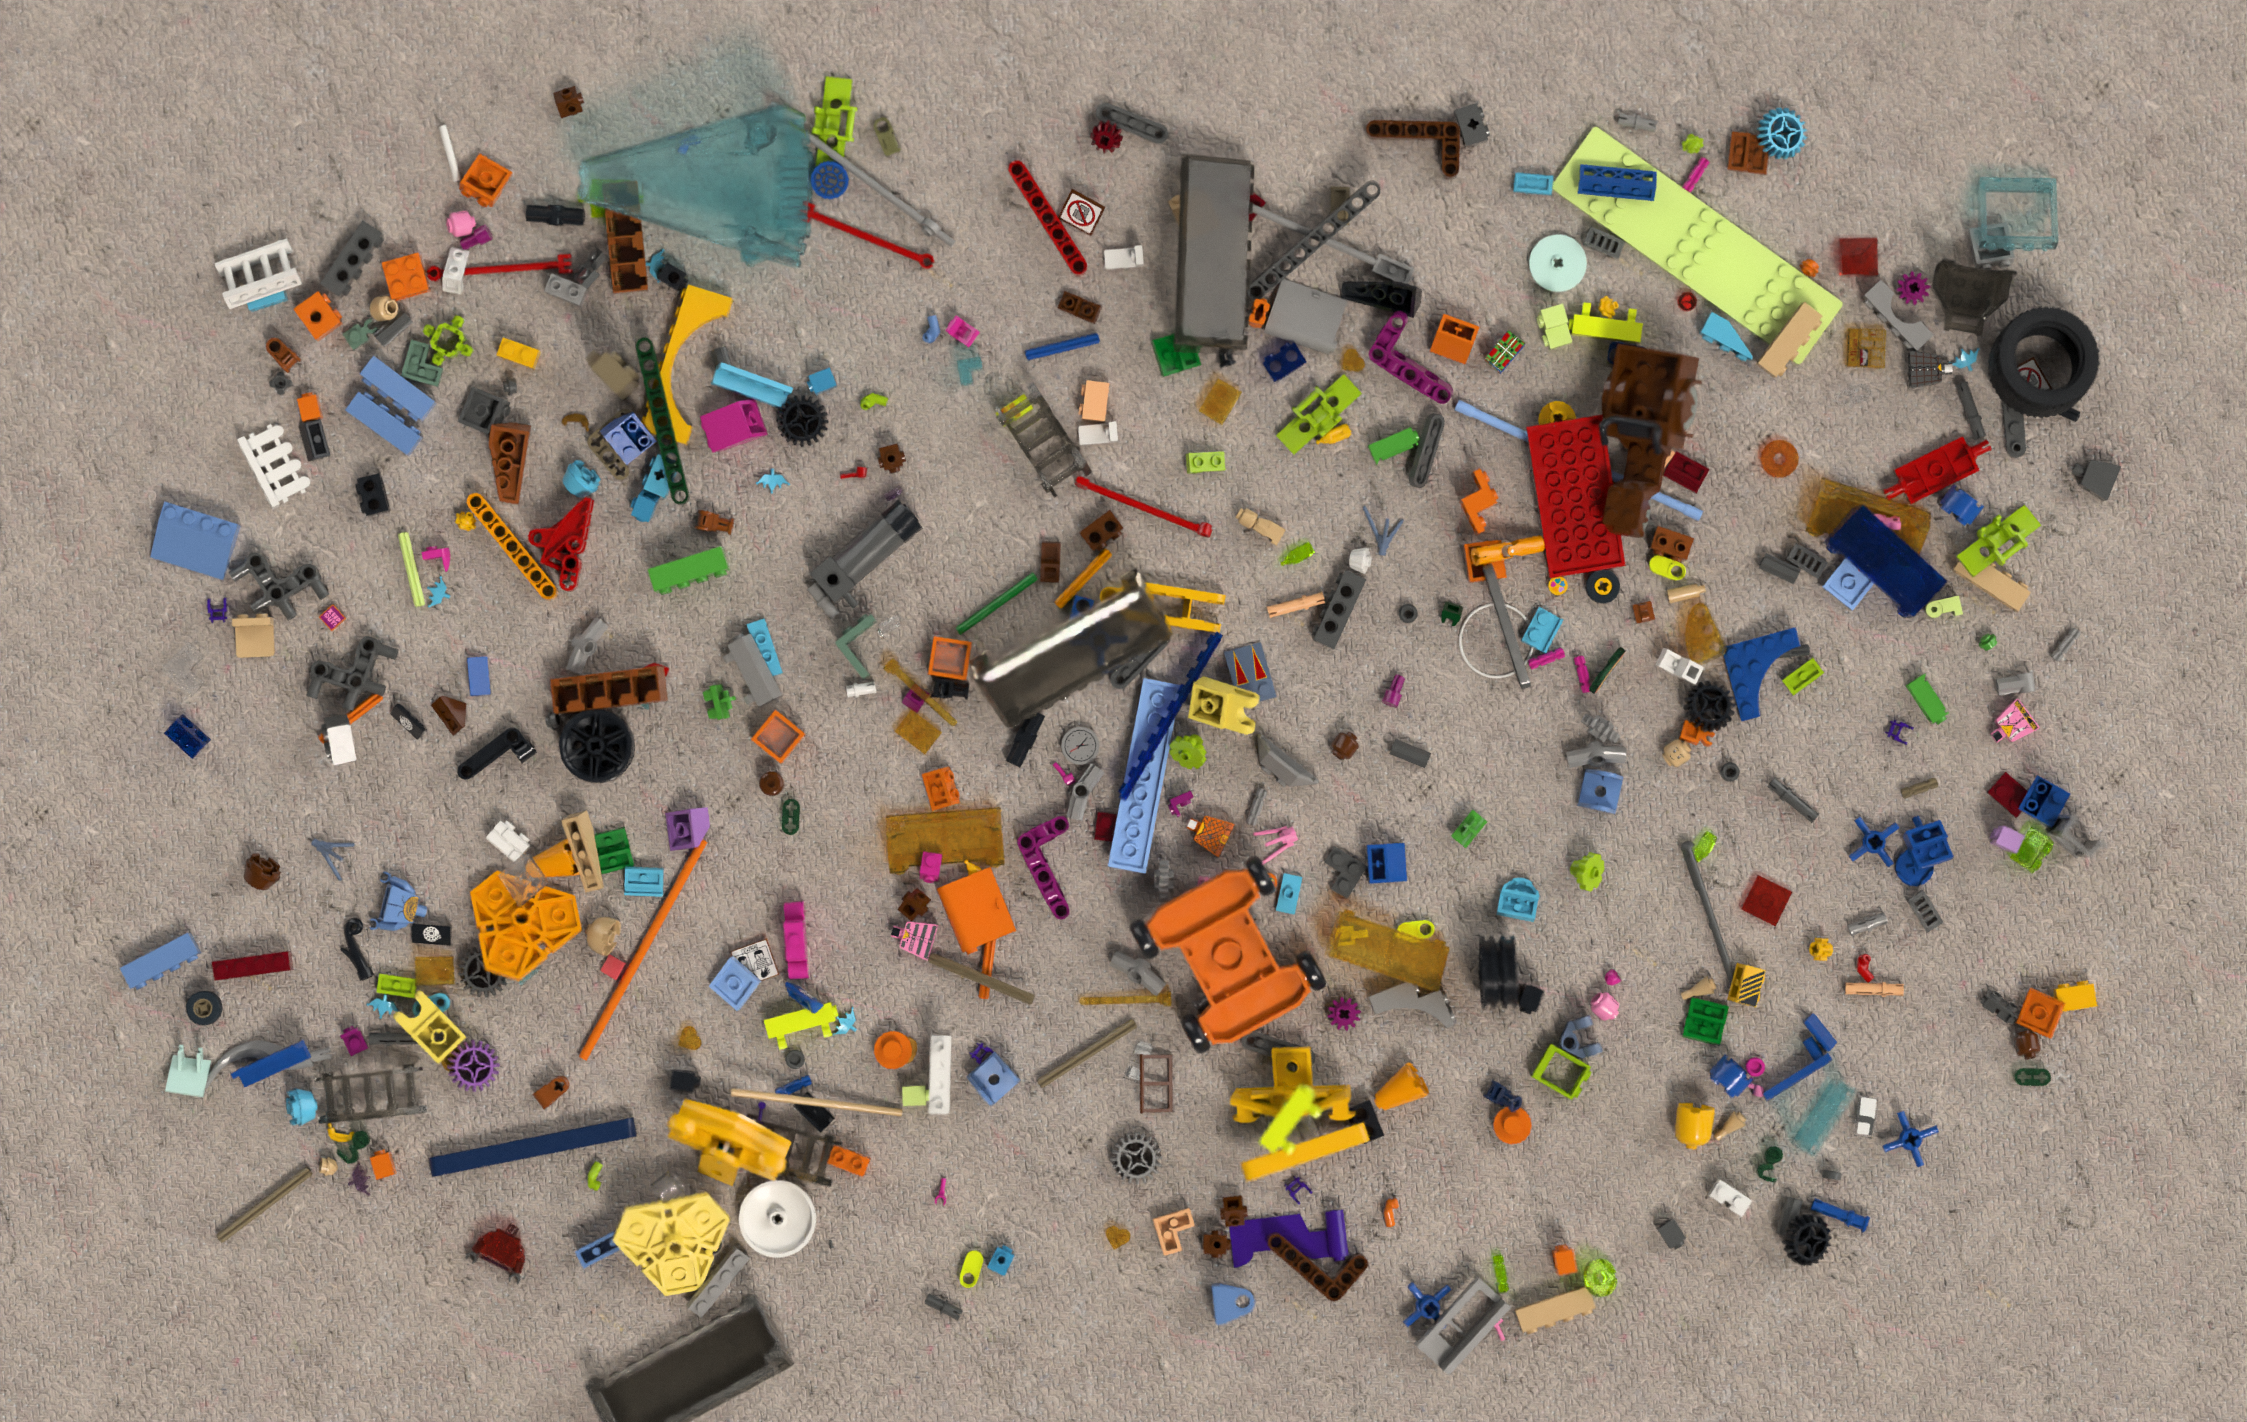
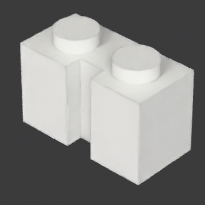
M1717 1179L1707 1194L1721 1204L1727 1201L1729 1203L1727 1208L1741 1217L1752 1202V1200L1720 1179Z

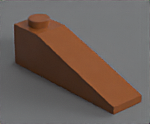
M514 422L491 425L489 449L492 456L499 501L519 504L532 425Z

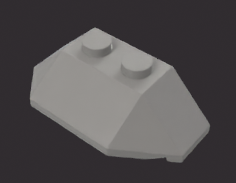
M1261 733L1257 735L1259 761L1263 765L1261 769L1268 775L1273 773L1277 776L1276 781L1283 787L1286 785L1294 787L1313 785L1319 782L1318 779Z

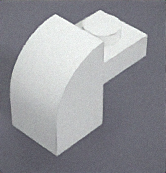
M1663 648L1655 664L1669 674L1695 685L1704 668L1666 648Z

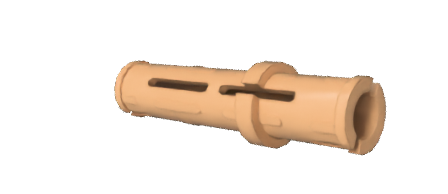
M1323 592L1309 596L1302 595V598L1267 606L1269 617L1272 618L1301 609L1309 610V607L1325 604Z
M1845 982V995L1903 996L1904 984Z

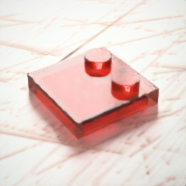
M1757 875L1741 910L1776 926L1792 891Z

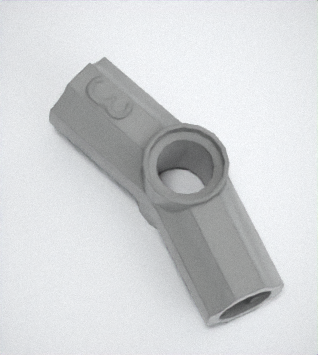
M595 617L583 634H576L572 639L574 650L566 667L569 671L581 674L588 656L596 651V642L608 628L599 618Z
M1600 741L1590 742L1586 748L1566 752L1570 768L1587 764L1599 767L1605 763H1625L1626 747L1604 746Z
M1091 763L1074 785L1066 817L1083 821L1088 796L1105 773ZM1080 785L1085 786L1087 789V793L1082 797L1076 794V788Z
M1116 951L1109 966L1127 974L1133 983H1141L1155 996L1165 987L1166 982L1150 970L1151 965L1147 960L1142 958L1135 960L1119 951Z

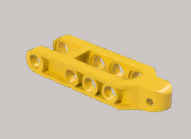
M1134 580L1129 581L1121 588L1106 587L1100 592L1101 603L1108 607L1118 608L1125 619L1220 633V623L1190 619L1192 600L1224 605L1226 595ZM1136 591L1184 599L1182 618L1130 610L1127 606L1129 594Z

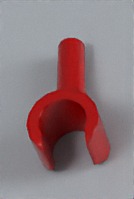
M857 467L856 473L840 474V478H865L867 476V468Z

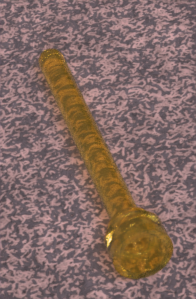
M892 658L884 666L883 669L888 674H895L951 726L957 724L955 718L900 669L899 662L896 659Z
M1163 991V993L1156 996L1082 997L1079 1003L1081 1005L1160 1003L1164 1007H1171L1172 998L1171 991Z

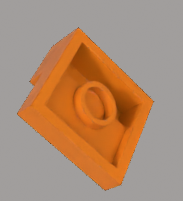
M479 153L461 180L459 189L465 197L470 198L472 196L477 199L481 206H490L492 208L513 172Z

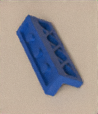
M1580 164L1578 194L1654 201L1657 172ZM1584 171L1592 172L1594 175H1584ZM1604 174H1611L1613 177H1606ZM1623 176H1631L1632 179H1625ZM1642 178H1652V181H1644Z
M301 1040L231 1073L233 1079L240 1077L245 1088L311 1058V1055L304 1040Z

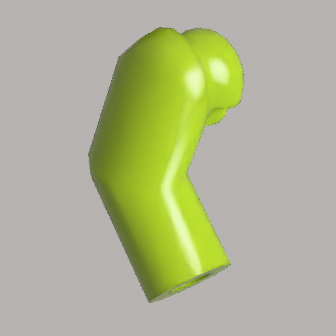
M870 393L861 399L860 407L863 410H868L875 404L886 407L888 397Z
M597 1161L593 1163L587 1175V1186L590 1190L593 1189L594 1191H598L601 1186V1182L596 1179L603 1167Z

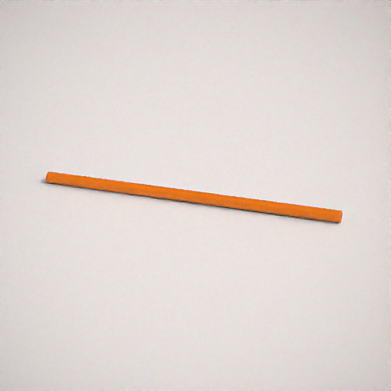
M702 839L699 846L693 848L581 1050L580 1058L586 1061L589 1058L707 845V841Z

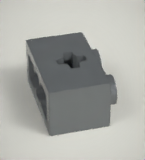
M1477 103L1454 110L1465 149L1488 141L1490 132L1488 126L1483 125L1482 118H1484L1482 107H1478ZM1470 121L1478 124L1475 130L1472 127H1468Z

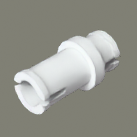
M856 682L853 685H846L847 697L855 696V698H858L859 695L875 694V682L857 684Z

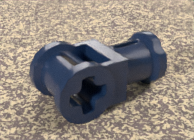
M1492 1079L1489 1090L1483 1096L1497 1105L1507 1106L1511 1112L1518 1110L1522 1104V1098L1511 1094L1512 1092L1505 1086Z

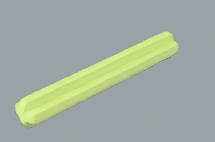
M399 533L398 538L414 606L420 607L425 605L409 533Z

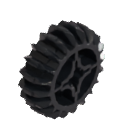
M805 395L801 396V401L798 400L797 396H794L795 403L788 399L787 402L790 406L787 407L783 404L782 408L786 411L778 412L779 415L783 416V419H777V422L783 423V425L778 426V430L785 429L781 436L784 437L788 434L789 436L786 441L790 442L793 438L794 446L797 445L798 441H800L801 447H804V441H807L808 446H811V439L818 443L819 441L816 436L819 435L823 438L824 435L820 431H827L828 429L822 426L829 423V420L823 419V417L828 416V413H821L825 408L824 405L818 408L819 400H816L813 404V397L811 396L808 398V401H805ZM802 406L813 408L817 414H804ZM796 408L797 417L787 423L789 413ZM800 412L805 419H808L805 425L806 430L801 423H798L801 417ZM819 419L816 430L810 434L808 428L810 423ZM800 427L804 437L794 435L790 432L789 428Z
M1706 681L1705 685L1703 682H1699L1698 686L1694 685L1692 691L1689 690L1687 692L1688 697L1684 699V702L1687 704L1683 706V709L1689 710L1685 713V716H1691L1689 723L1694 721L1696 723L1694 727L1698 728L1701 726V731H1705L1706 728H1708L1709 732H1712L1713 729L1719 731L1721 727L1725 728L1727 726V722H1731L1732 718L1730 716L1735 714L1732 710L1735 704L1730 703L1734 697H1728L1727 695L1730 693V690L1724 692V685L1717 687V682H1714L1712 686L1710 681ZM1704 693H1711L1717 697L1711 698ZM1696 698L1699 699L1698 702L1701 707L1699 711L1696 709ZM1720 701L1723 705L1722 715L1720 714L1721 711L1718 708V704ZM1713 702H1715L1712 708L1706 709L1704 711L1708 704L1711 705ZM1708 715L1712 719L1714 718L1715 720H1708L1703 718L1702 716Z
M1813 1214L1796 1216L1795 1221H1790L1791 1226H1786L1788 1231L1783 1234L1786 1237L1782 1241L1786 1245L1783 1250L1787 1252L1786 1256L1794 1263L1802 1266H1812L1813 1263L1818 1264L1819 1259H1824L1823 1254L1829 1253L1826 1250L1827 1247L1832 1246L1828 1243L1832 1239L1828 1235L1831 1230L1827 1228L1828 1224L1821 1217H1816Z

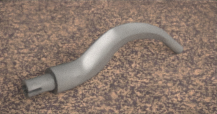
M254 1040L236 1046L224 1054L213 1066L208 1074L206 1089L219 1071L226 1065L246 1057L261 1059L284 1048L263 1040ZM327 1047L312 1051L311 1048H307L311 1058L285 1070L312 1067L314 1062L332 1059V1054H325L330 1053L331 1049Z

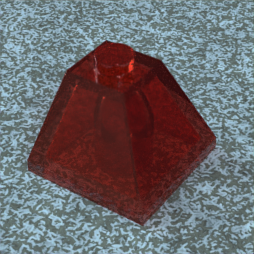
M1839 238V277L1878 276L1877 238Z

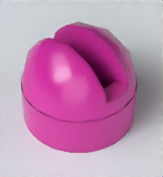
M1614 969L1609 970L1605 975V981L1608 985L1614 986L1621 981L1620 976Z

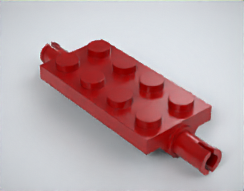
M1962 436L1893 470L1898 483L1883 489L1884 495L1892 492L1885 496L1886 499L1889 501L1903 493L1906 495L1909 503L1913 504L1980 471L1976 464V459L1978 456L1992 450L1991 446L1982 448L1989 444L1988 440L1985 439L1971 447L1967 445Z

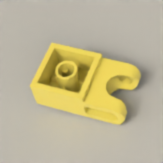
M1203 676L1193 683L1188 718L1220 729L1226 728L1238 733L1250 734L1255 730V721L1245 715L1243 707L1252 708L1259 703V695Z
M418 990L415 993V998L421 1005L419 1016L408 1018L402 1012L397 1011L393 1014V1017L439 1064L466 1036L422 991ZM436 1031L438 1033L442 1031L444 1033L442 1036L444 1038L443 1041H434L433 1038L435 1036L433 1034Z

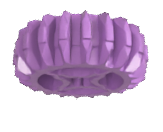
M471 1040V1046H468V1043L464 1041L465 1047L463 1049L460 1045L456 1046L460 1050L458 1053L454 1050L451 1051L455 1058L448 1057V1060L453 1062V1064L447 1065L448 1069H453L448 1074L449 1076L456 1075L452 1082L455 1083L459 1080L460 1082L457 1085L459 1088L465 1084V1091H468L470 1086H472L473 1092H476V1086H479V1089L482 1091L483 1083L487 1087L490 1086V1083L487 1081L488 1079L496 1080L491 1075L492 1073H499L497 1070H494V1067H499L500 1064L493 1063V1061L498 1059V1056L494 1055L491 1057L495 1050L490 1049L487 1051L489 1044H485L482 1048V1041L480 1040L477 1046H475L474 1040ZM476 1050L483 1052L487 1056L488 1062L478 1061ZM470 1051L469 1059L466 1062L458 1063L461 1056ZM473 1059L476 1064L482 1065L475 1067L474 1075L472 1069L467 1067L472 1064ZM488 1068L486 1075L477 1080L478 1072ZM458 1069L468 1070L471 1081L463 1079Z

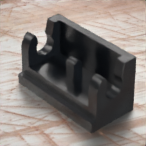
M809 1092L805 1093L802 1096L814 1098ZM803 1104L794 1105L820 1133L835 1119L824 1107Z

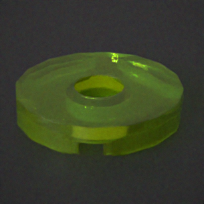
M1594 1259L1585 1266L1583 1281L1586 1289L1595 1297L1608 1296L1616 1289V1270L1611 1262L1606 1259ZM1599 1273L1603 1277L1602 1283L1599 1281L1598 1278Z

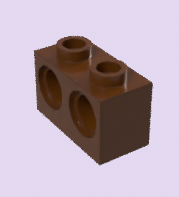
M1109 510L1080 531L1079 534L1092 551L1097 550L1099 552L1107 546L1106 542L1112 538L1114 541L1123 534L1121 531L1124 528L1111 510ZM1109 521L1114 522L1116 525L1115 530L1112 532H1108L1105 529V524ZM1092 533L1100 535L1101 538L1098 543H1092L1089 540V536Z

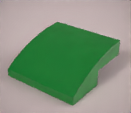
M1190 329L1151 341L1162 378L1201 365Z
M625 827L594 834L601 875L625 869V866H634Z
M1691 997L1682 1037L1720 1046L1729 1006Z

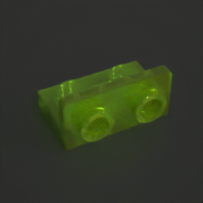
M2031 826L2025 834L2018 852L2012 853L2010 859L2033 874L2034 871L2041 867L2045 855L2052 851L2054 842Z

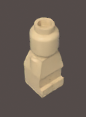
M1241 508L1235 517L1238 519L1239 524L1248 529L1253 528L1261 536L1272 540L1271 543L1277 546L1286 531L1270 520L1258 518V515L1248 508L1245 510Z

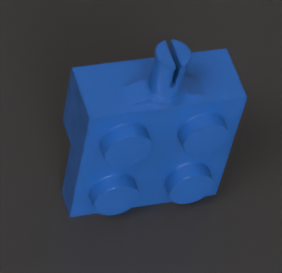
M1920 816L1913 817L1912 820L1916 828L1906 831L1903 839L1917 871L1952 860L1954 855L1946 840L1948 836L1941 820L1923 825Z

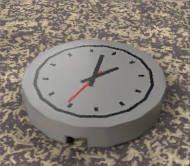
M1076 727L1070 729L1064 735L1061 748L1063 755L1068 761L1084 765L1090 763L1097 756L1099 741L1092 730L1086 727Z

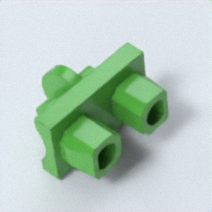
M722 684L709 686L710 689L703 692L704 700H713L714 707L707 710L709 719L720 720L730 718L729 709H733L731 701L736 700V697H730L729 691H724Z
M1472 809L1451 837L1464 848H1467L1488 821Z

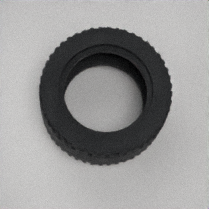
M2055 307L2032 308L2030 311L2027 310L2019 314L2009 322L1993 343L1989 354L1990 358L1988 359L1990 382H1992V387L1995 388L1999 398L2009 408H2013L2014 411L2034 418L2056 416L2072 408L2094 383L2099 370L2098 366L2100 365L2098 344L2088 326L2079 317L2074 316L2073 313ZM2041 335L2059 342L2065 348L2071 360L2072 371L2068 384L2057 389H2041L2027 382L2019 372L2016 364L2015 355L2019 341L2030 336Z

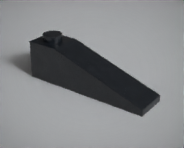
M1402 282L1342 283L1341 298L1393 313L1403 311L1408 317L1414 318L1421 305L1422 289Z

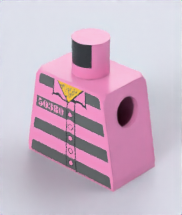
M907 921L905 929L894 926L891 937L901 939L900 948L924 960H928L938 925Z

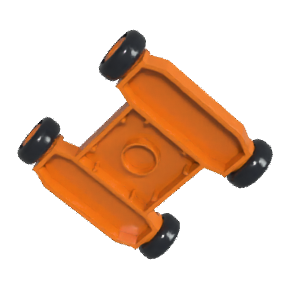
M1253 856L1245 862L1247 869L1225 870L1159 906L1151 918L1146 921V924L1143 920L1138 919L1129 925V929L1146 959L1150 960L1158 956L1159 946L1161 950L1180 947L1210 1004L1201 1014L1197 1015L1198 1018L1193 1014H1187L1180 1021L1198 1054H1203L1210 1049L1209 1041L1213 1045L1217 1043H1232L1297 1008L1308 993L1311 992L1309 987L1314 991H1319L1327 983L1313 955L1309 951H1303L1297 955V964L1293 963L1279 967L1276 964L1247 910L1260 898L1258 892L1262 896H1269L1276 889L1268 871L1258 856Z

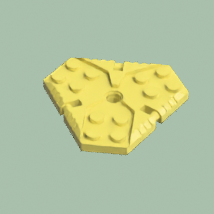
M707 1192L677 1199L673 1198L669 1202L664 1203L663 1201H658L656 1203L652 1202L650 1204L625 1207L613 1236V1242L636 1266L639 1264L642 1266V1272L665 1296L696 1291L704 1283L714 1259L712 1253L717 1251L730 1217ZM672 1209V1212H669V1213H665V1212H664V1210Z

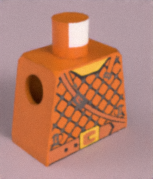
M1205 816L1202 822L1191 818L1187 829L1196 832L1195 842L1215 856L1220 857L1235 824Z

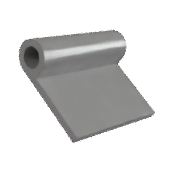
M1283 279L1264 333L1329 355L1330 351H1335L1337 341H1334L1347 300Z

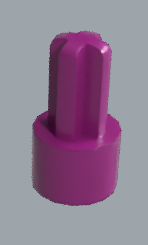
M484 224L474 229L473 234L460 240V245L464 250H467L479 243L483 245L493 240V236L487 225Z
M1398 674L1394 676L1390 689L1385 691L1382 703L1390 707H1398L1402 697L1400 692L1405 681L1403 676Z

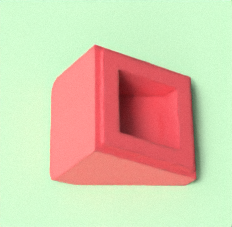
M609 954L600 971L617 980L626 963Z

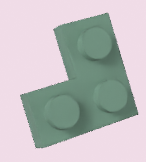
M411 340L401 376L439 387L444 369L426 364L431 345Z

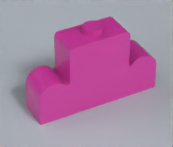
M804 901L784 903V935L789 979L809 978Z

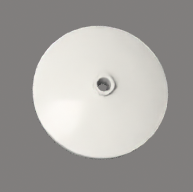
M784 1180L768 1181L755 1187L745 1197L739 1212V1226L745 1241L758 1253L774 1258L786 1257L800 1251L811 1239L816 1226V1211L809 1195L798 1185ZM776 1215H780L782 1218L780 1222L775 1220Z

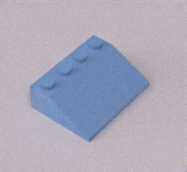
M164 501L150 557L224 580L241 525Z

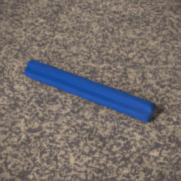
M1098 333L1028 349L1025 351L1027 360H1032L1098 344L1100 339Z

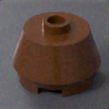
M254 853L245 862L243 878L250 886L258 890H268L280 880V865L270 857L266 860L261 858L259 853Z

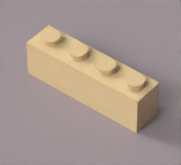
M1801 303L1756 362V365L1773 378L1778 375L1781 377L1787 369L1785 365L1789 360L1793 361L1799 354L1797 349L1809 341L1810 332L1818 329L1822 323L1820 319L1823 316L1807 303Z
M1959 560L1956 562L1952 569L1953 572L2015 612L2020 610L2031 593L2027 590L2028 586L2021 581L2016 583L2011 579L2012 575L2006 571H1998L1993 563L1972 577Z
M1585 1285L1514 1310L1521 1331L1531 1334L1537 1332L1538 1327L1545 1326V1328L1555 1326L1556 1321L1563 1319V1322L1575 1319L1574 1315L1580 1313L1582 1316L1593 1313L1592 1309L1596 1307L1589 1286Z

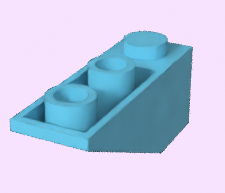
M1711 312L1699 333L1703 336L1702 339L1711 344L1712 342L1719 344V348L1729 353V351L1736 353L1735 357L1744 362L1752 360V354L1731 323Z

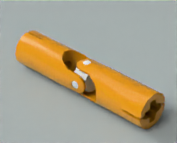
M1537 535L1513 542L1475 548L1471 551V559L1475 565L1510 559L1513 555L1524 556L1543 552L1545 549L1544 539L1542 536Z

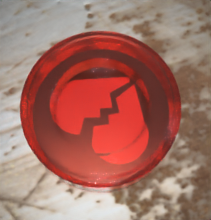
M1691 292L1682 293L1677 300L1678 307L1685 312L1693 310L1697 305L1696 296Z

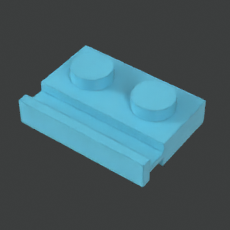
M1538 607L1521 642L1546 654L1563 619Z
M625 866L624 895L663 897L664 868Z

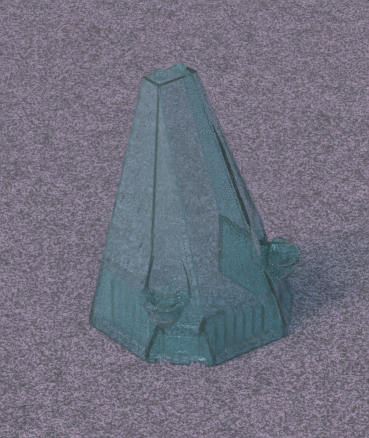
M778 104L581 160V166L578 169L579 177H581V183L578 186V196L584 202L741 251V262H745L747 267H754L755 264L770 260L788 267L800 268V255H804L807 244L803 242L805 238H810L811 218H808V211L811 208L808 207V202L812 204L811 174L813 173L814 157L813 152H809V148L806 145L810 144L809 132L804 130L806 116L804 113L786 104Z

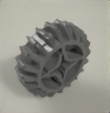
M476 947L473 948L474 955L469 951L466 952L469 959L462 957L461 960L466 964L459 965V968L464 969V972L458 973L459 976H465L460 982L464 983L467 981L468 983L464 989L467 990L472 987L470 994H474L477 990V997H481L482 992H484L485 997H489V991L494 996L496 995L495 988L501 992L503 989L500 984L505 986L508 984L503 980L506 977L499 975L498 980L493 984L491 972H487V977L481 976V974L476 976V974L482 971V966H484L481 957V947L480 952H478ZM476 959L477 970L469 975L470 965ZM482 978L488 987H479L472 980Z

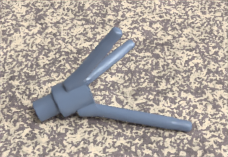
M1363 506L1364 513L1378 542V555L1385 556L1389 543L1404 520L1401 519L1390 535L1387 536L1389 518H1386L1383 535H1379L1367 507Z
M315 838L311 845L321 852L338 881H341L342 878L329 858V854L343 861V858L333 852L332 848L354 847L355 844L326 843Z

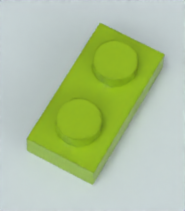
M1811 658L1781 681L1792 696H1794L1824 674L1814 658Z
M380 973L376 993L415 998L418 979Z

